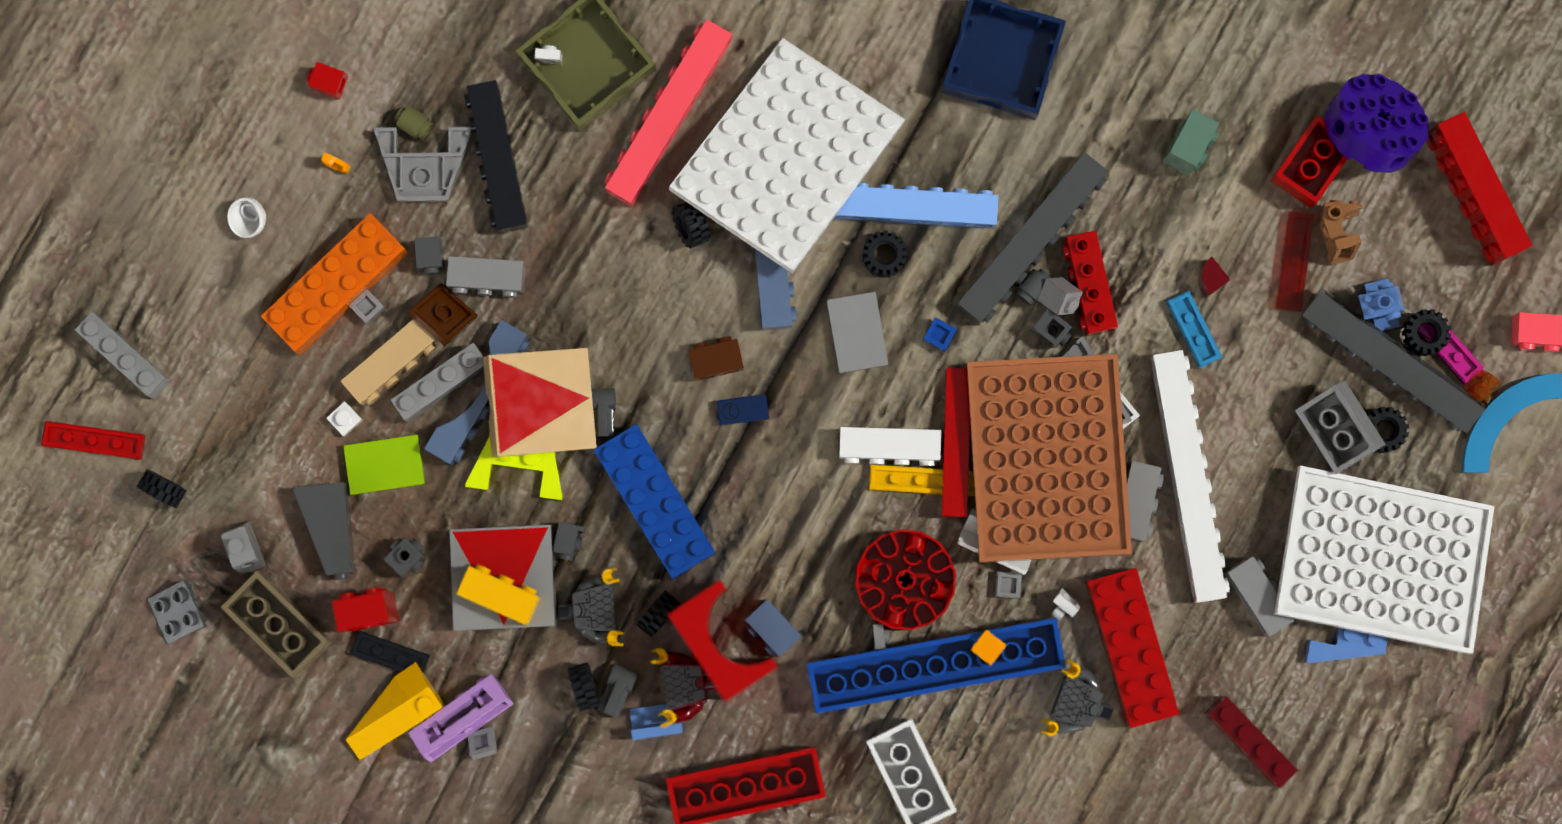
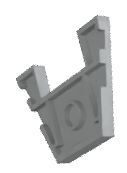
M396 127L374 128V133L399 203L449 202L472 133L471 127H448V153H398V129Z

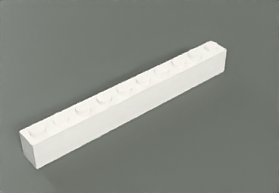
M1183 350L1155 354L1150 357L1193 603L1227 598L1226 593L1230 591L1227 577H1223L1222 568L1225 567V559L1223 553H1219L1217 543L1221 542L1219 529L1214 527L1213 518H1216V509L1214 503H1210L1209 493H1212L1210 479H1206L1204 469H1207V459L1205 454H1201L1200 444H1203V436L1201 430L1197 429L1195 420L1199 418L1196 405L1192 404L1191 395H1194V386L1192 380H1188L1187 371L1190 370L1188 356H1184Z

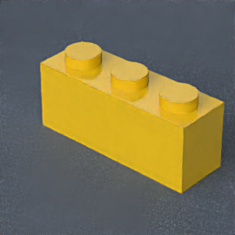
M479 564L476 565V568L468 567L457 595L524 625L530 624L541 597L536 595L537 590L523 585L522 589L512 585L513 579L501 574L499 578L489 575L491 570Z

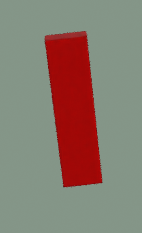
M45 421L41 446L142 460L146 435Z

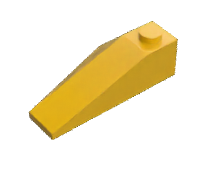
M417 662L394 676L346 738L347 743L359 760L443 708V700L422 672Z

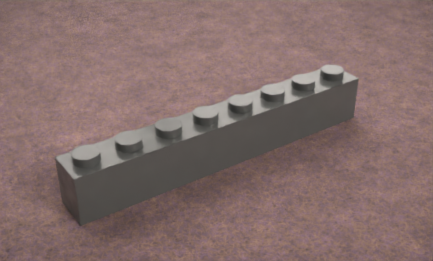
M1085 152L956 307L978 325L983 320L988 323L996 314L993 308L998 302L1004 304L1011 296L1012 292L1009 289L1014 283L1020 285L1027 277L1028 273L1025 270L1029 265L1032 264L1035 267L1044 255L1041 251L1045 246L1048 245L1051 248L1060 236L1057 232L1063 226L1067 229L1076 218L1072 215L1079 207L1083 210L1091 200L1088 195L1092 190L1099 191L1105 184L1107 179L1104 176L1108 170Z
M1322 287L1303 310L1302 316L1305 317L1304 321L1314 329L1319 327L1326 332L1324 335L1330 341L1343 344L1348 354L1354 358L1359 356L1366 361L1365 365L1376 373L1380 371L1387 376L1385 379L1395 387L1400 385L1406 389V394L1416 402L1421 400L1428 405L1426 408L1437 417L1439 415L1445 417L1448 420L1447 424L1454 430L1459 431L1461 429L1467 433L1485 411V404L1374 324L1364 320V317Z

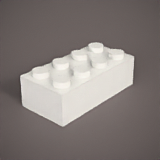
M911 718L865 740L906 824H933L957 812Z

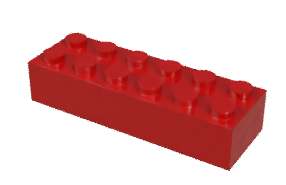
M1465 111L1437 124L1428 131L1427 146L1431 151L1435 152L1438 158L1437 165L1440 171L1446 174L1449 180V189L1453 195L1457 196L1460 202L1459 208L1462 215L1468 217L1472 225L1470 227L1471 233L1476 240L1479 239L1483 247L1482 254L1485 260L1493 266L1532 247L1533 245Z
M1137 568L1086 581L1085 586L1126 726L1134 728L1180 715Z
M815 746L666 778L675 824H704L826 798Z

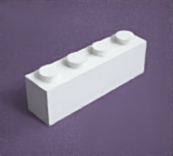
M840 427L839 459H844L846 464H859V459L869 460V464L883 465L884 460H894V465H909V461H919L920 466H934V462L940 461L941 430Z

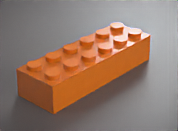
M369 213L266 310L261 317L294 352L301 355L350 309L349 305L366 289L370 290L409 252Z

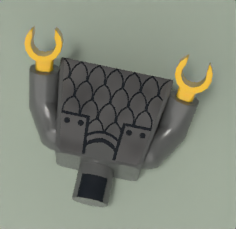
M610 568L602 573L590 576L579 584L576 592L572 593L573 604L559 605L560 620L574 619L575 629H579L582 636L595 643L623 646L622 643L617 642V636L619 634L624 635V632L617 631L614 585L612 584L619 582L620 579L612 578V572L617 570V568Z
M1071 659L1067 660L1071 667L1068 670H1061L1064 673V677L1049 714L1052 720L1047 718L1042 720V722L1048 724V728L1040 732L1048 736H1054L1056 733L1067 734L1082 731L1086 726L1091 727L1093 725L1095 717L1109 721L1113 712L1112 706L1101 703L1104 693L1100 690V682L1093 673L1079 666Z

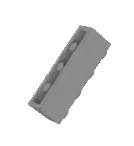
M91 311L75 329L77 333L148 397L156 399L172 382L170 378L100 315Z
M474 343L470 344L392 398L391 402L404 421L411 422L484 371L483 354Z

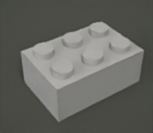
M1346 381L1332 386L1295 410L1335 475L1386 445Z

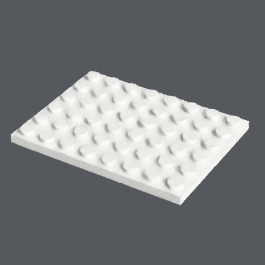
M783 38L671 183L669 191L793 274L902 127L905 119Z
M1299 466L1297 468L1274 614L1459 653L1473 654L1495 506L1339 473L1335 475L1334 472Z

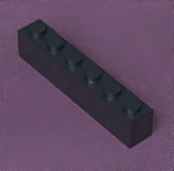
M496 80L467 86L468 94H464L467 109H472L473 117L469 118L472 133H477L478 141L474 142L477 157L481 156L483 165L479 166L482 181L486 180L488 189L484 190L487 204H492L493 213L489 214L492 228H497L499 234L529 228L499 85Z

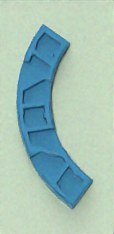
M1562 373L1540 375L1521 381L1496 396L1485 407V411L1472 426L1473 428L1464 448L1462 473H1489L1491 452L1502 428L1522 409L1540 401L1562 398Z

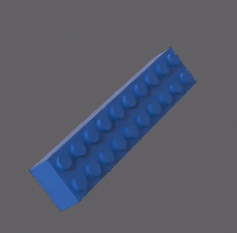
M1057 618L988 630L1006 644V647L992 665H989L970 650L984 631L807 663L815 712L818 714L1064 669L1066 664Z

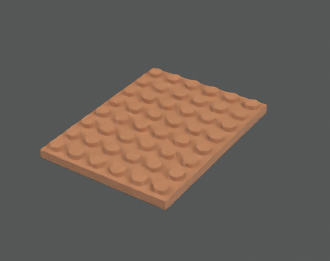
M1118 354L967 362L979 563L1131 555L1132 546Z

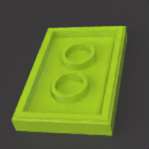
M419 435L344 445L351 496L426 484Z

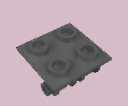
M185 579L148 598L167 645L195 630L207 627L206 621L208 620L204 617L202 610L199 611L201 605H196L198 598H193L195 594L191 588L192 584H188V581Z

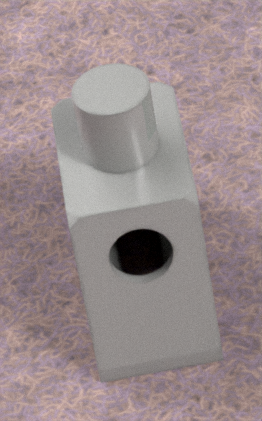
M250 521L225 530L221 534L233 569L244 575L266 566Z

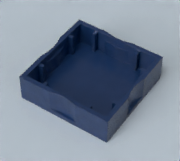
M969 0L941 92L1036 120L1066 20L1036 11L1017 9L998 0Z

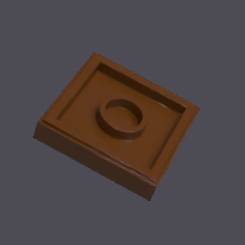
M442 283L410 308L408 312L410 317L444 347L475 321L478 316Z

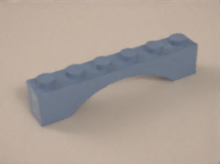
M501 320L489 339L490 355L524 353L530 345L528 342L529 336ZM485 385L472 406L461 416L436 428L425 446V450L452 466L455 462L459 463L466 452L463 449L468 440L473 441L479 431L476 427L481 419L485 420L490 413Z

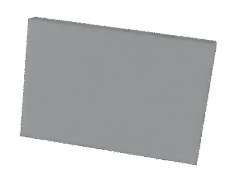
M876 292L826 300L839 374L888 366Z

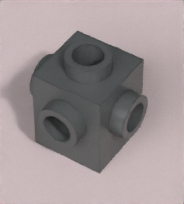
M399 538L390 546L391 552L384 558L401 577L405 578L411 571L414 574L425 564L422 561L426 557L422 552L425 548L415 538L412 541L409 538H404L403 540ZM406 552H409V558L405 560L404 555Z

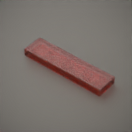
M1288 212L1275 307L1277 310L1297 313L1302 311L1314 214Z

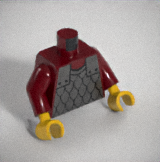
M662 648L651 650V652H656L659 655V659L651 660V663L661 665L666 710L658 714V717L665 716L667 722L660 726L665 728L673 723L691 720L703 710L704 704L708 702L707 691L717 690L709 676H704V669L698 664L697 660L682 653L665 651Z

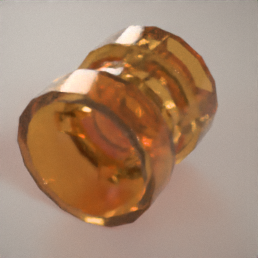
M1481 370L1477 375L1476 383L1471 384L1467 392L1485 405H1488L1492 399L1491 394L1499 390L1502 382L1491 373Z

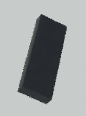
M358 630L350 653L351 655L400 672L417 662L424 673L430 658L429 654Z

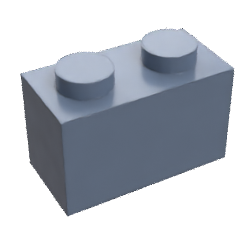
M768 599L746 619L748 625L745 628L755 638L760 635L765 641L762 646L772 657L775 654L780 657L802 637Z

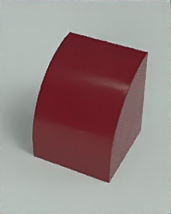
M1212 256L1202 265L1199 271V286L1206 298L1230 280Z

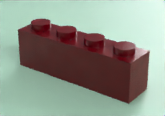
M1221 696L1204 713L1274 787L1281 788L1298 771L1227 696Z

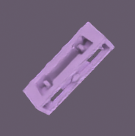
M492 674L483 676L476 682L475 686L468 691L465 690L457 694L454 701L448 705H443V708L435 712L430 718L414 726L413 730L408 732L421 755L429 762H433L514 703L496 677ZM480 704V706L483 707L481 709H478L476 706ZM442 727L447 728L443 732L439 730Z

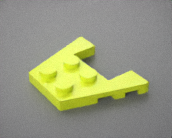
M490 436L465 484L467 488L489 491L492 465L542 471L540 498L563 501L555 452L492 458Z

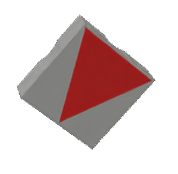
M552 525L450 529L453 631L557 626L556 590L553 582L555 558ZM479 564L491 570L489 575L499 578L501 574L513 579L512 585L522 589L523 585L537 590L536 595L541 597L530 624L524 625L457 595L468 567L476 568V565Z

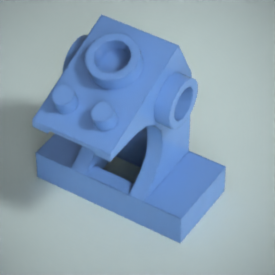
M1389 279L1362 285L1364 294L1358 297L1364 320L1371 319V323L1382 331L1401 327L1399 317H1401V313L1405 310L1399 286H1394L1393 282H1389Z

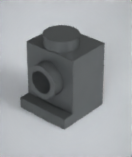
M1048 308L1031 331L1053 348H1056L1058 344L1063 347L1071 337L1068 331L1072 326ZM1048 328H1056L1057 334L1054 336L1050 335Z
M559 522L553 552L558 553V558L572 561L575 551L580 552L583 537H579V533H585V527Z

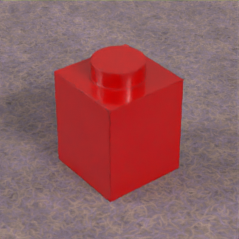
M316 62L315 67H311L308 72V86L313 91L340 100L348 80L347 74L344 71Z

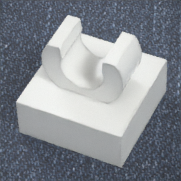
M1061 588L1054 597L1053 602L1057 606L1054 608L1052 615L1058 620L1065 613L1073 617L1079 610L1081 603Z

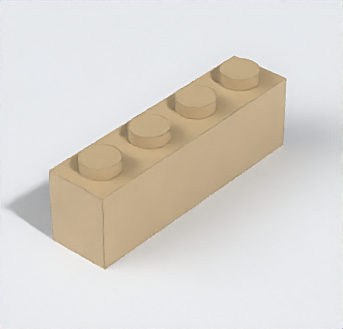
M413 319L344 377L341 382L359 404L363 406L365 404L371 405L380 397L378 393L385 387L390 389L399 381L398 376L404 371L407 373L412 371L418 365V359L423 355L427 357L437 349L436 344L439 341Z

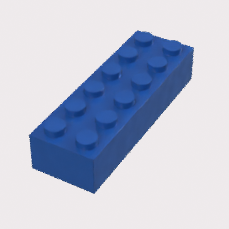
M637 424L594 449L603 467L673 580L716 554Z

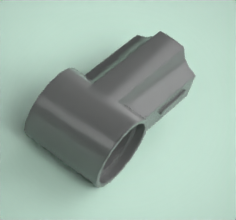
M615 388L591 389L596 438L614 437Z
M615 663L607 682L608 687L598 710L619 718L628 693H631L639 673Z

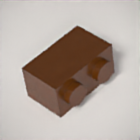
M731 336L717 339L716 344L708 345L707 342L696 343L692 345L693 349L688 350L695 381L744 370L738 340H732Z

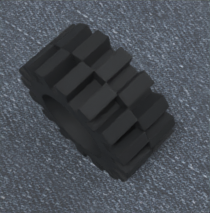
M687 202L672 208V219L675 223V229L678 230V236L682 238L681 241L683 244L685 243L687 248L691 249L709 241L710 230L708 229L709 224L705 220V214L703 215L702 212Z
M879 231L875 235H871L867 242H865L862 252V259L866 269L868 268L870 273L876 274L877 277L885 276L887 278L898 274L906 263L908 253L903 239L896 236V233H889L888 231L881 233ZM888 245L894 250V259L891 262L884 264L876 259L875 251L879 246Z
M1424 309L1414 313L1403 325L1402 336L1404 335L1405 337L1403 339L1404 344L1407 343V348L1413 350L1414 354H1422V356L1433 355L1443 350L1449 343L1447 342L1448 339L1451 338V334H1449L1451 325L1447 326L1446 323L1448 319H1443L1441 317L1443 314L1440 312L1435 313L1433 309ZM1423 323H1428L1435 329V338L1431 342H1424L1418 337V327Z
M1380 407L1367 414L1375 428L1377 423L1382 420L1390 422L1393 426V435L1387 440L1383 439L1386 445L1377 450L1379 453L1397 450L1406 442L1405 438L1409 435V432H1407L1409 424L1405 423L1406 417H1402L1400 415L1402 412L1399 410L1395 411L1392 407Z
M148 469L145 470L136 486L141 491L174 508L179 506L187 490Z
M664 590L636 625L652 638L670 618L668 614L676 610L680 602Z
M588 662L569 667V679L580 712L600 706L598 691Z

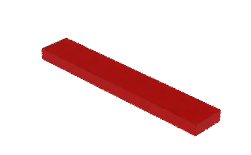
M946 368L941 517L967 518L970 439L967 368Z

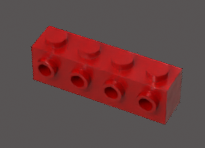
M1096 230L1067 236L1064 240L1065 244H1062V252L1064 258H1068L1070 268H1067L1068 279L1070 283L1074 282V286L1083 292L1079 300L1081 316H1078L1080 330H1085L1086 336L1116 330L1118 324Z

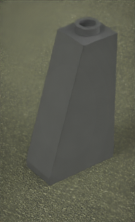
M341 482L294 487V494L326 575H333L334 580L349 579V574L355 573L348 484Z

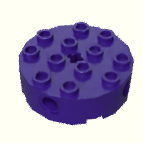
M1362 74L1349 79L1329 103L1324 121L1329 138L1339 152L1349 160L1354 158L1357 162L1364 164L1363 168L1372 172L1391 173L1404 168L1428 138V117L1419 104L1417 96L1399 83L1385 78L1381 74Z

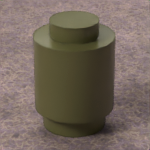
M410 105L406 108L401 107L395 116V120H397L396 126L416 139L419 137L424 140L433 126V123L429 121V117Z

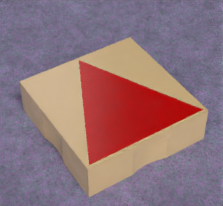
M588 348L497 354L483 357L486 394L490 405L489 432L492 458L597 448Z

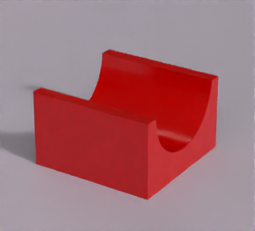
M719 580L668 614V616L726 702L778 666L773 658L758 664H741L727 658L716 647L710 632V617L718 599L727 592L726 587Z

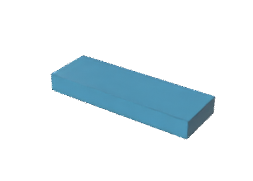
M1190 291L1168 300L1166 304L1198 368L1200 369L1222 358Z

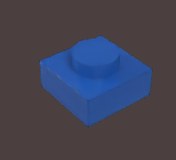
M935 317L923 340L945 352L957 329Z

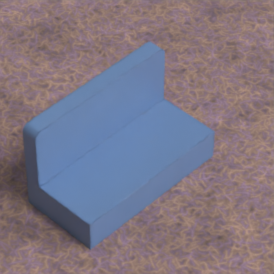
M666 704L630 710L632 740L683 733L682 722L673 723L665 728L660 726L667 722L665 716L658 717V714L666 710Z

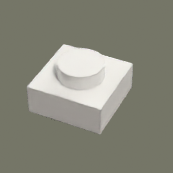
M544 45L542 49L536 48L535 60L539 64L562 65V53L555 46Z
M345 401L327 417L328 421L344 437L363 421Z

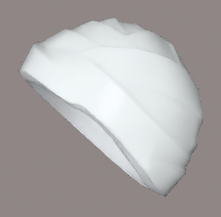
M251 197L238 198L228 210V224L231 230L239 237L252 238L264 229L266 212L263 206Z

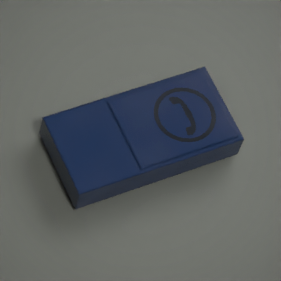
M766 394L717 401L720 426L769 420Z

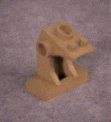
M1330 200L1323 205L1319 227L1329 252L1327 259L1330 266L1354 259L1362 243L1359 233L1351 236L1343 230L1341 223L1348 218L1359 216L1362 205L1356 204V201L1352 200L1347 204L1341 200Z

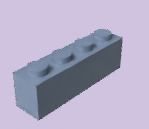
M755 249L762 330L792 328V322L797 321L796 307H791L790 297H794L793 282H788L787 273L789 271Z

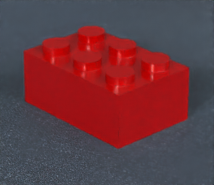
M1316 115L1310 121L1270 179L1271 182L1309 208L1318 203L1348 159L1339 152L1329 138L1324 122L1325 119L1319 115Z
M386 588L363 590L364 595L354 592L338 595L339 600L332 601L338 632H353L400 622L394 592H387Z

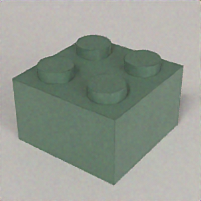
M1192 109L1185 118L1162 162L1188 176L1193 170L1198 171L1208 156V153L1204 151L1210 149L1220 133L1216 130L1219 122Z

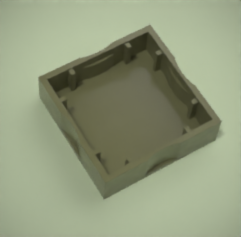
M578 0L565 10L557 21L540 30L516 50L520 60L580 132L657 71L653 60L638 42L620 26L615 15L603 0ZM544 45L557 47V50H561L562 65L539 64L535 60L536 48L542 49Z

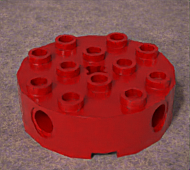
M900 529L881 535L865 549L856 566L855 588L861 606L873 620L890 629L914 630L930 625L946 612L955 595L956 572L950 555L938 540L921 531ZM907 573L912 583L902 587V582L898 578Z

